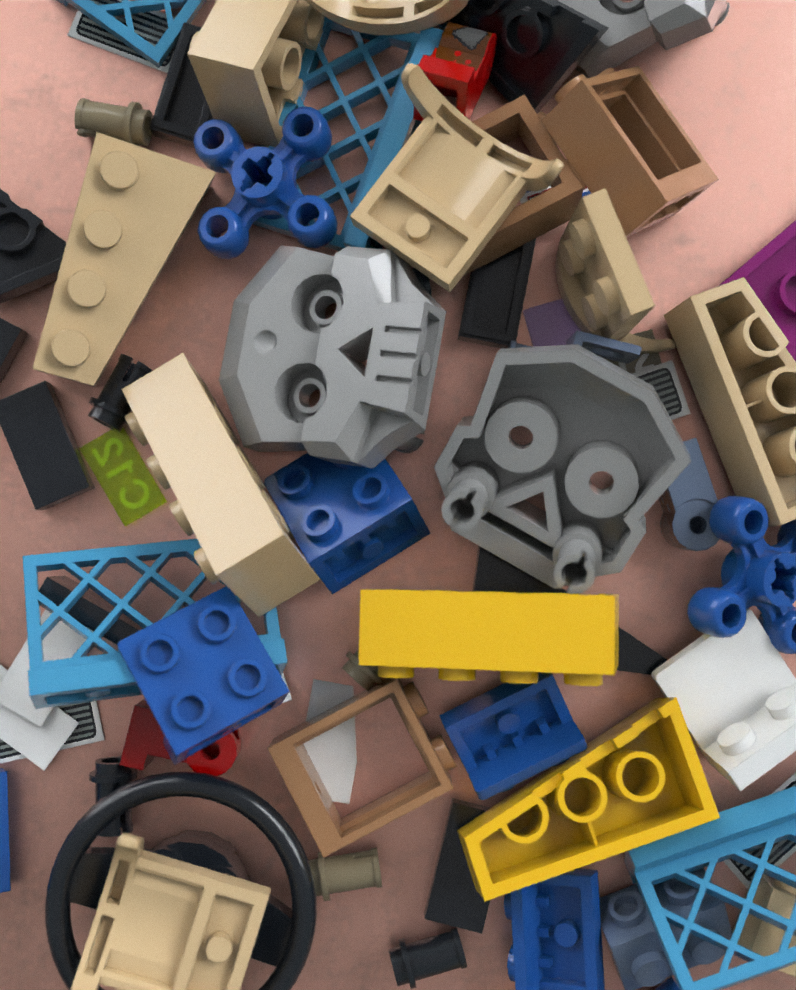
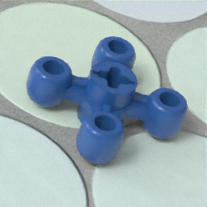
M305 106L293 109L283 121L282 139L272 150L267 147L257 146L246 150L243 140L235 128L221 119L206 121L198 128L194 136V147L197 156L208 169L216 173L231 174L235 187L234 195L226 206L209 209L202 215L198 223L199 239L212 255L220 259H233L241 255L249 243V229L259 217L272 220L285 218L292 235L300 244L307 248L318 249L328 245L333 240L338 225L333 209L324 199L316 195L301 194L296 184V175L301 165L306 161L313 162L321 159L328 153L331 147L332 133L330 126L320 111ZM265 181L268 183L267 186L263 185ZM318 218L313 225L307 226L312 219Z
M726 496L713 505L709 514L711 531L717 538L729 543L733 548L727 554L721 566L723 586L720 588L705 587L696 591L688 603V619L696 630L706 635L728 638L739 633L743 628L747 616L746 609L756 606L761 612L758 620L769 636L772 645L778 652L796 654V608L792 605L796 601V519L781 525L777 533V544L770 546L763 538L769 522L768 513L763 504L750 497Z

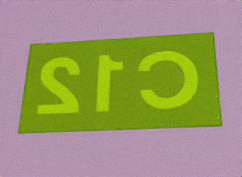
M123 427L120 432L111 429L79 448L124 526L129 525L167 502Z

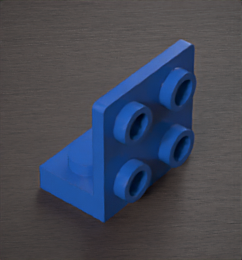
M307 452L264 480L268 492L287 523L307 562L332 595L431 534L411 496L385 458L372 469L327 462L310 456Z
M223 587L122 639L118 643L119 653L164 734L163 745L174 765L278 707L290 692L236 596L228 587Z

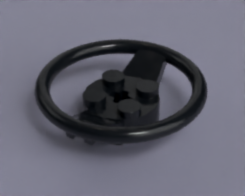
M167 772L150 775L123 785L103 797L78 820L67 835L52 867L47 886L45 901L47 939L53 961L67 989H71L81 960V955L73 935L71 902L97 910L116 848L90 847V845L111 822L130 809L156 799L186 796L215 801L242 814L265 834L280 856L290 884L292 909L270 894L250 958L276 967L259 990H291L300 976L311 950L316 926L317 904L314 878L308 858L290 825L276 809L255 792L236 782L206 773ZM186 830L180 832L177 836L164 839L152 849L144 848V850L252 882L250 876L246 874L244 864L235 854V847L212 832Z

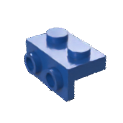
M538 672V683L505 682L439 715L480 800H486L498 793L506 792L516 784L552 766L560 765L570 757L587 749L584 736L572 719L552 673Z
M578 868L505 894L504 911L506 918L512 921L513 944L508 954L507 970L509 979L515 982V990H605L598 870Z

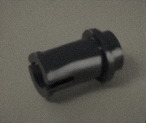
M121 354L118 358L119 361L98 399L91 397L89 404L93 407L88 416L117 432H120L124 424H127L125 415L132 411L121 389L153 371L139 361L137 364H134V359L125 354Z
M121 756L97 759L95 761V770L89 774V781L95 783V804L117 788L136 779L137 769L119 765ZM132 809L117 817L98 836H121L120 828H122V833H131L133 831Z
M457 928L451 929L450 932L405 944L404 938L399 939L400 946L388 949L397 986L409 983L411 989L417 988L415 981L457 968L463 969L467 967Z

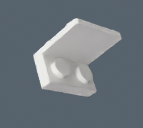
M748 608L746 609L745 624L739 633L728 638H717L703 634L653 670L651 674L665 698H677L688 731L709 764L740 791L796 751V678L778 650L772 645L769 636L753 611Z

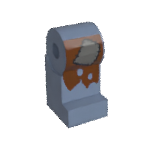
M697 438L683 441L690 453V464L659 497L663 510L660 526L665 540L673 547L683 550L701 551L709 549L719 541V538L714 535L709 525L710 511L718 499Z

